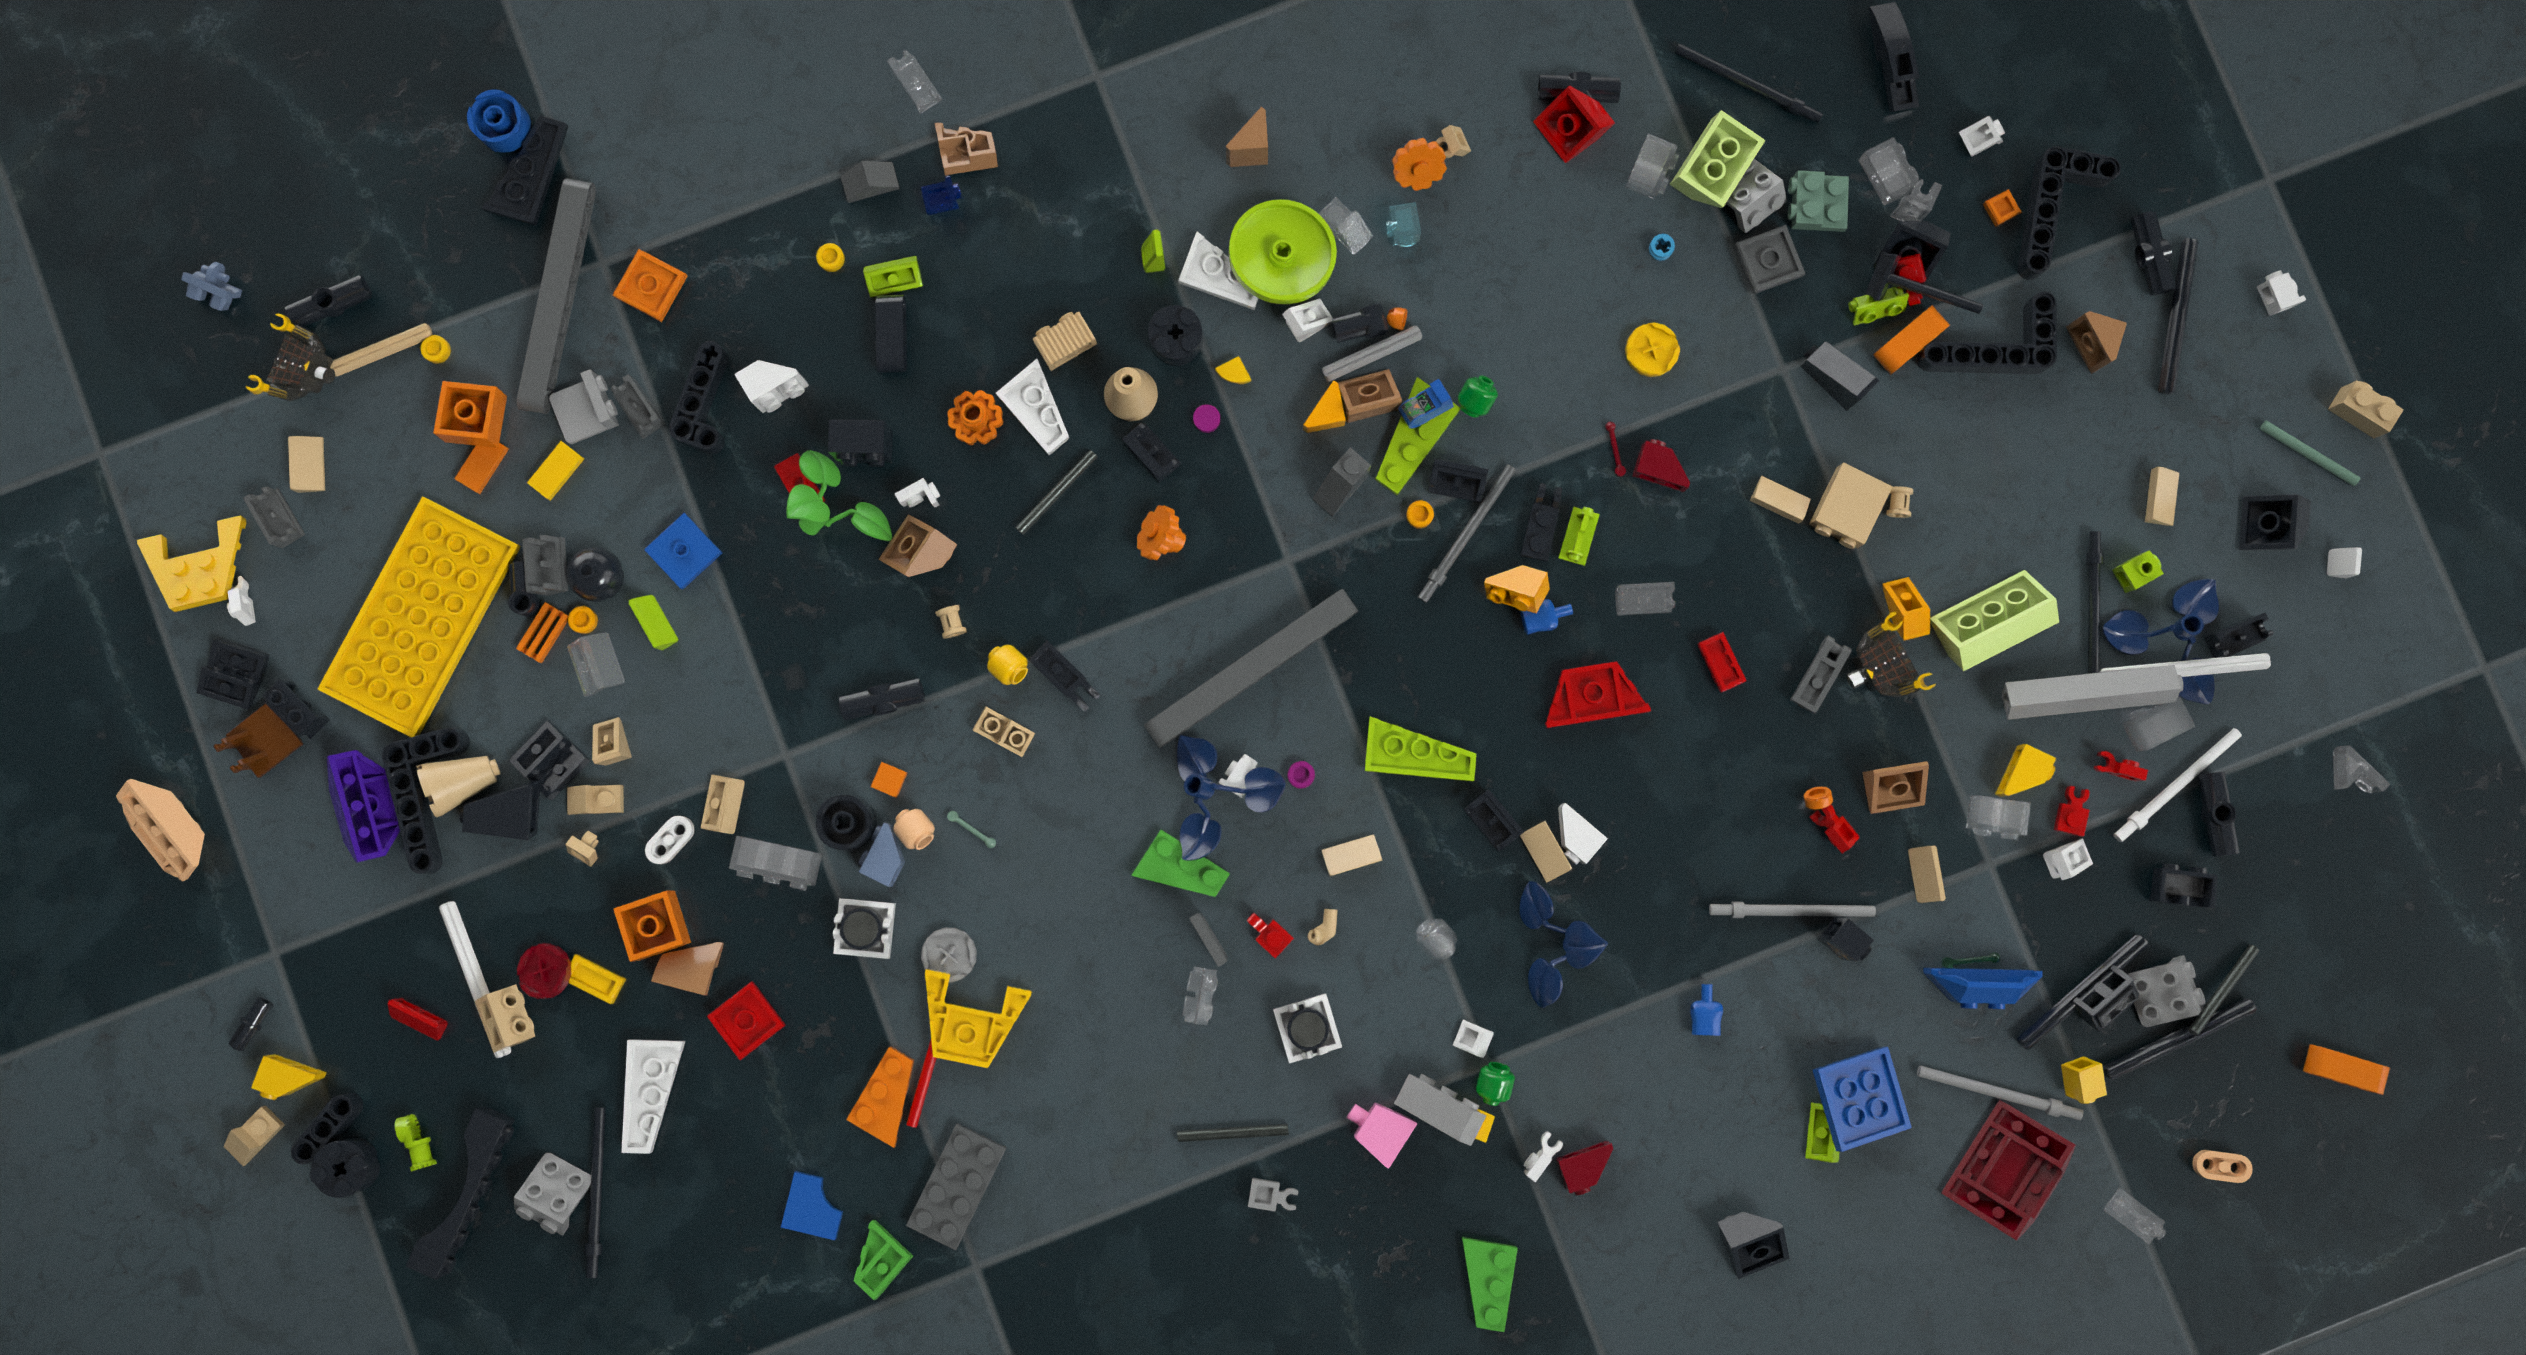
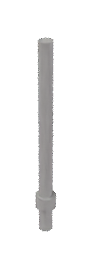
M1731 902V904H1710L1709 914L1731 915V918H1744L1745 915L1875 917L1876 909L1875 906L1750 905L1744 904V902Z
M1919 1066L1917 1070V1076L2040 1109L2051 1116L2059 1117L2062 1115L2076 1120H2081L2083 1117L2082 1109L2064 1105L2062 1101L2049 1098L2045 1100L1924 1066Z

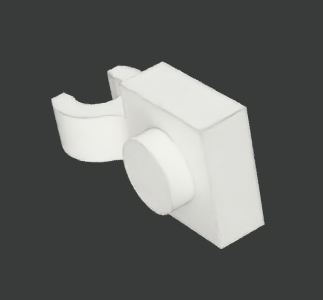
M239 576L238 585L236 587L232 585L231 590L228 591L229 603H227V609L233 618H237L242 624L247 626L256 622L253 600L248 597V582L242 576Z
M1548 1131L1541 1137L1542 1149L1537 1154L1533 1152L1524 1163L1526 1167L1524 1173L1534 1182L1538 1180L1552 1161L1553 1155L1560 1151L1563 1146L1560 1140H1558L1555 1146H1548L1547 1140L1551 1136V1133Z

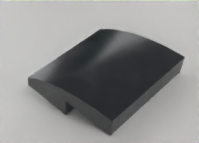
M220 638L214 639L208 665L201 668L196 693L247 710L250 709L262 683L270 654Z
M547 720L509 761L526 779L541 781L540 791L546 798L553 800L590 762V759L557 727Z

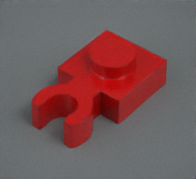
M2068 786L2065 790V797L2068 803H2059L2054 830L2081 837L2085 834L2090 811L2089 809L2082 808V805L2088 800L2090 793L2088 789H2082L2080 797L2076 798L2074 796L2075 786Z

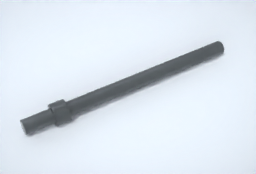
M1509 464L1506 465L1438 568L1432 570L1428 576L1429 581L1418 596L1421 601L1427 603L1438 586L1441 587L1447 579L1445 575L1515 473L1516 469Z

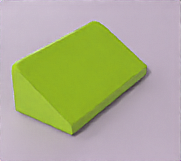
M917 256L864 267L863 272L870 297L923 286Z
M653 595L629 600V605L653 648L664 650L678 641V637Z
M1811 1103L1805 1158L1836 1163L1839 1161L1840 1152H1836L1823 1105Z

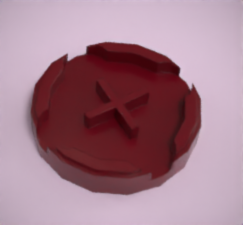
M549 943L538 944L527 949L521 956L517 967L521 989L528 996L537 999L553 998L560 994L568 985L571 977V962L567 953L561 947Z

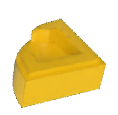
M1239 356L1215 368L1216 373L1228 382L1237 384L1251 382V378Z

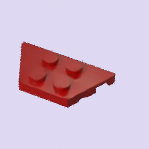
M1617 661L1566 669L1561 671L1545 726L1546 728L1646 713L1650 712L1651 708L1639 695L1634 684L1628 680Z

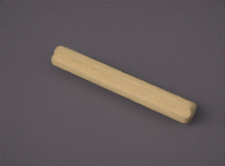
M421 324L330 361L328 367L332 375L340 376L421 343L425 338L433 335L429 325Z

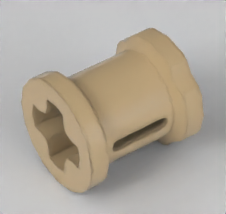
M1892 487L1890 491V509L1887 510L1886 515L1895 518L1911 517L1909 503L1910 495L1913 494L1914 489Z
M959 605L949 606L935 612L936 616L940 617L944 630L942 634L944 639L967 632L966 628L962 627L958 613L960 610Z

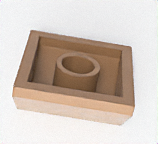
M1263 107L1252 116L1226 145V164L1230 167L1268 165L1266 110Z
M2089 311L2066 326L2092 374L2117 358L2127 323Z
M1389 369L1337 382L1348 423L1397 411L1402 403L1400 393Z
M1928 762L1862 772L1870 813L1925 805Z

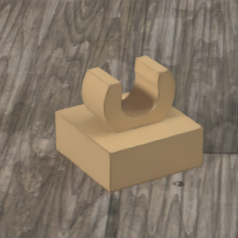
M1449 125L1441 130L1444 137L1438 138L1436 142L1439 146L1447 143L1448 149L1444 152L1446 158H1451L1454 155L1463 157L1471 152L1461 127Z
M590 831L584 834L581 841L571 836L565 844L569 854L590 867L598 859L594 848L599 841L597 836Z

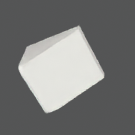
M2361 548L2329 550L2327 575L2339 578L2359 575L2362 556Z
M1463 1020L1453 1046L1484 1058L1493 1037V1032Z

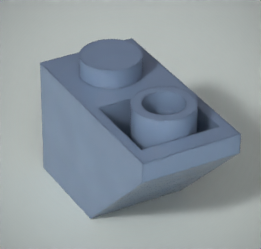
M884 822L882 827L878 825L871 837L874 843L870 851H864L858 865L861 866L860 873L888 887H893L905 860L898 838L893 831L894 826Z

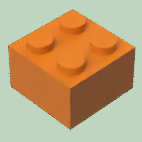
M442 381L433 434L447 443L498 448L507 396L496 386Z
M664 891L614 908L630 962L639 961L691 943L675 891Z

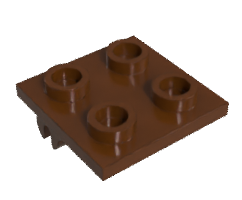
M264 704L227 733L226 737L221 739V744H215L213 747L217 752L236 748L244 759L238 760V765H232L230 767L231 771L238 773L242 770L251 769L257 778H261L304 743L298 735Z

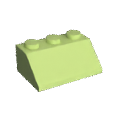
M1721 110L1710 120L1670 185L1692 200L1723 208L1765 140Z

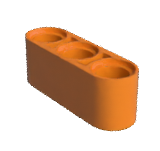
M1932 305L1874 353L1873 356L1891 375L1949 327L1950 324Z
M2311 1044L2309 1045L2303 1072L2380 1095L2384 1094L2390 1070L2389 1067Z

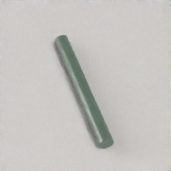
M2267 420L2261 425V431L2350 485L2355 486L2360 481V477Z

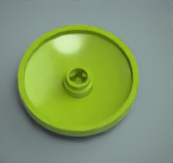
M1271 200L1252 207L1240 217L1230 237L1228 254L1230 266L1236 279L1249 293L1270 303L1294 304L1316 295L1327 284L1336 263L1337 249L1332 230L1316 211L1302 203L1291 200Z

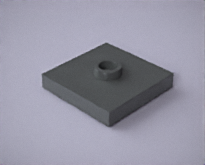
M1786 225L1737 242L1734 245L1753 295L1805 275Z

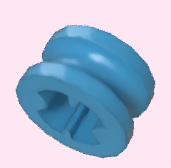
M1658 234L1649 245L1650 255L1659 261L1668 259L1675 248L1674 240L1667 234ZM1659 241L1662 245L1667 244L1666 253H1663L1662 250H1656Z

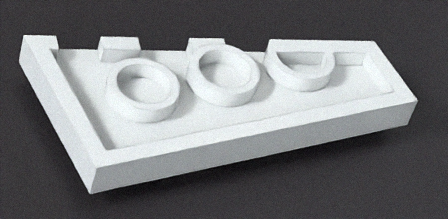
M627 1040L622 1153L653 1152L685 1041Z

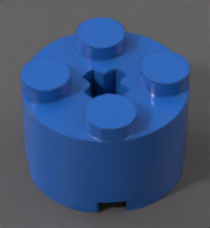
M488 90L479 94L467 112V122L471 131L492 151L511 152L520 148L531 131V120L527 111L514 97L504 91Z

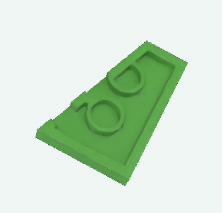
M1160 830L1131 876L1216 897L1230 873L1205 857L1192 861L1183 860L1180 841Z
M1462 1237L1476 1327L1504 1332L1518 1248L1512 1245Z

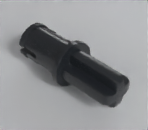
M257 997L247 1015L241 1017V1024L229 1041V1045L235 1050L244 1051L256 1031L261 1030V1023L274 1004L263 997Z

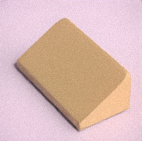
M289 436L290 489L297 493L325 491L323 437Z
M2164 467L2151 469L2145 522L2173 526L2179 480L2178 472Z
M1763 476L1760 477L1750 499L1751 502L1798 524L1803 521L1811 500Z
M711 775L701 829L734 834L745 784L743 780Z
M1546 821L1535 825L1520 835L1546 883L1572 870L1570 863Z
M1374 834L1322 850L1329 876L1382 861Z
M1924 846L1909 849L1908 854L1917 902L1944 901L1946 897L1937 847Z

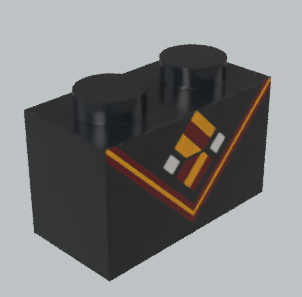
M1833 918L1817 938L1842 960L1855 962L1859 959L1862 961L1868 956L1872 950L1870 945L1874 941L1848 918Z

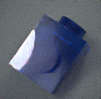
M946 176V181L921 187L927 215L959 209L957 200L962 199L959 184L953 183L951 176Z

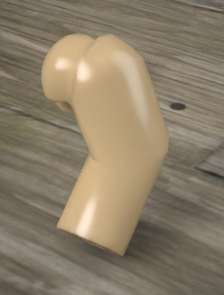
M1324 909L1323 923L1309 931V942L1314 945H1322L1335 936L1338 910Z

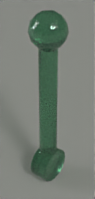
M1993 952L1989 956L1962 959L1945 957L1942 959V966L1951 968L1953 965L1985 961L1998 963L2000 955Z

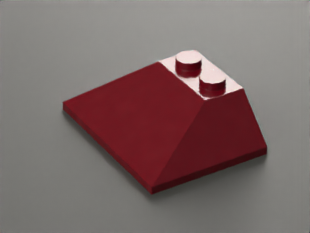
M1999 1100L1941 1194L2017 1241L2035 1222L2063 1177L2076 1145Z

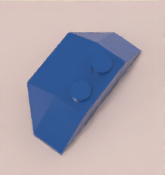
M1923 968V973L1951 1002L1960 1003V1008L1976 1009L1978 1008V1003H1988L1989 1009H2005V1004H2015L2042 978V971Z

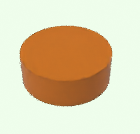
M1814 787L1806 791L1804 794L1806 807L1809 809H1822L1831 805L1833 802L1831 790L1827 787Z

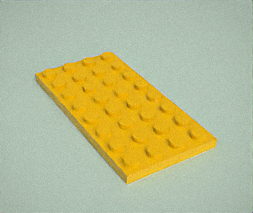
M422 496L321 681L318 690L409 737L420 735L509 570V564L513 563L521 546Z

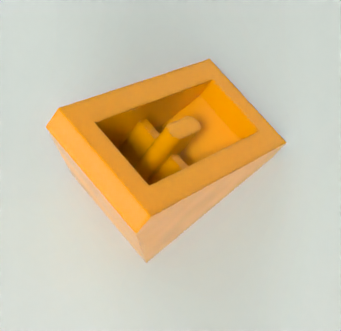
M1333 380L1303 424L1305 432L1310 433L1345 426L1346 420L1339 385L1336 381Z

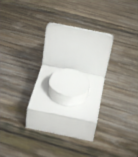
M1321 299L1291 307L1282 314L1298 342L1304 341L1332 323L1333 319Z
M2083 838L2043 854L2052 878L2061 877V880L2072 878L2093 864Z

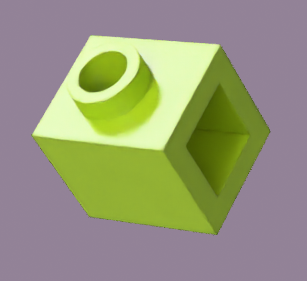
M2150 550L2138 554L2112 569L2125 593L2136 590L2164 574L2161 570L2160 560Z

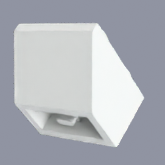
M760 360L734 374L750 401L762 413L775 411L782 405L781 402L789 397L793 399L804 393V388L809 386L796 369Z

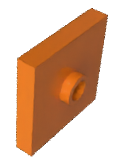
M638 249L613 296L662 322L688 276L686 273Z

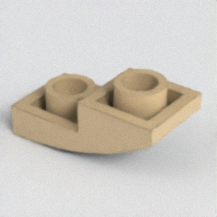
M986 706L972 729L1023 757L1035 735L1034 732Z

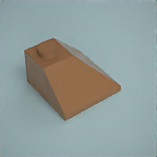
M908 514L879 560L905 576L911 577L942 568L946 561L951 558L957 544L933 527Z

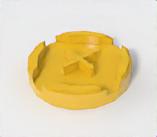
M1655 322L1648 323L1636 328L1627 339L1625 347L1626 359L1631 368L1640 375L1648 377L1661 376L1670 371L1678 361L1680 346L1678 345L1675 333L1667 326Z

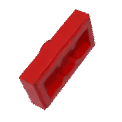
M798 453L774 466L789 494L799 484L807 485L813 488L817 494L820 490L816 483L807 479L801 472L799 467L800 455Z
M1724 632L1697 644L1720 693L1747 681Z

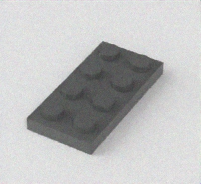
M957 1123L906 1226L957 1250L1007 1147Z

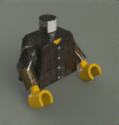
M275 314L283 318L284 324L278 327L270 323L271 327L279 331H289L291 334H285L267 378V382L270 385L265 384L258 376L250 375L248 378L258 381L259 385L256 388L245 387L253 394H261L264 391L268 393V396L287 401L306 397L308 393L318 394L321 392L324 383L330 384L335 379V371L330 368L333 362L332 358L325 354L326 348L317 334L299 324H296V326L291 324L290 319L285 315Z
M1896 612L1890 613L1886 617L1885 623L1880 622L1864 633L1856 648L1857 655L1853 658L1857 669L1846 675L1847 682L1852 689L1866 684L1870 692L1877 690L1882 696L1902 697L1918 692L1920 688L1929 690L1935 687L1936 684L1930 686L1924 684L1925 676L1933 674L1924 673L1920 676L1918 675L1897 637L1895 630L1901 627L1903 621L1897 625H1893L1890 622V618L1895 616Z

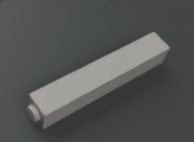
M2175 665L2006 682L2002 693V700L2007 720L2176 702L2180 691H2183V679L2181 675H2177Z

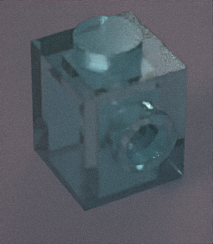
M1416 202L1389 206V221H1385L1387 237H1392L1393 245L1400 244L1401 247H1408L1416 244V241H1420L1421 228Z

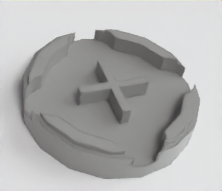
M949 927L934 931L923 944L921 952L924 969L949 973V982L951 983L963 979L972 971L977 956V950L972 938L958 928Z

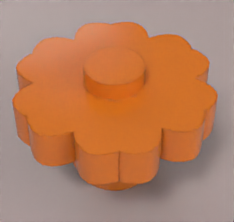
M1424 138L1410 140L1404 148L1396 151L1392 159L1395 168L1393 174L1396 181L1403 188L1412 186L1415 191L1430 188L1432 181L1441 180L1443 173L1447 169L1444 162L1446 159L1444 150L1436 141L1427 143Z
M979 390L974 395L969 391H965L961 396L955 397V407L949 409L947 414L949 418L948 425L952 430L956 431L955 435L958 440L968 445H973L977 440L981 444H987L990 440L997 437L996 428L1003 425V411L1000 406L995 405V399L992 395Z
M1159 505L1154 512L1150 511L1141 525L1142 530L1137 536V549L1141 550V556L1149 560H1158L1161 554L1165 555L1167 552L1177 553L1183 548L1186 535L1179 528V517L1175 515L1174 509L1165 505Z

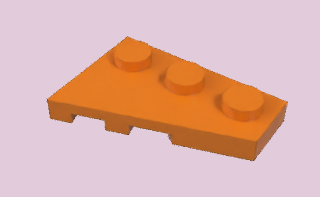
M890 1046L846 1120L891 1147H896L899 1125L902 1120L903 1107L909 1088L914 1060Z

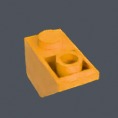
M1524 565L1488 577L1484 581L1487 599L1497 604L1503 603L1516 607L1518 610L1536 614L1550 590L1548 572Z

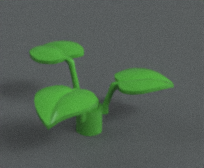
M807 450L802 454L799 459L801 472L810 481L817 484L821 483V489L817 494L813 488L807 485H796L788 496L787 518L800 519V528L809 535H816L824 525L830 527L832 523L852 515V524L862 533L884 541L892 540V532L886 516L879 508L872 504L860 502L855 506V510L849 509L833 518H829L830 510L823 502L822 497L827 485L832 487L839 485L841 480L839 469L832 460L819 452Z

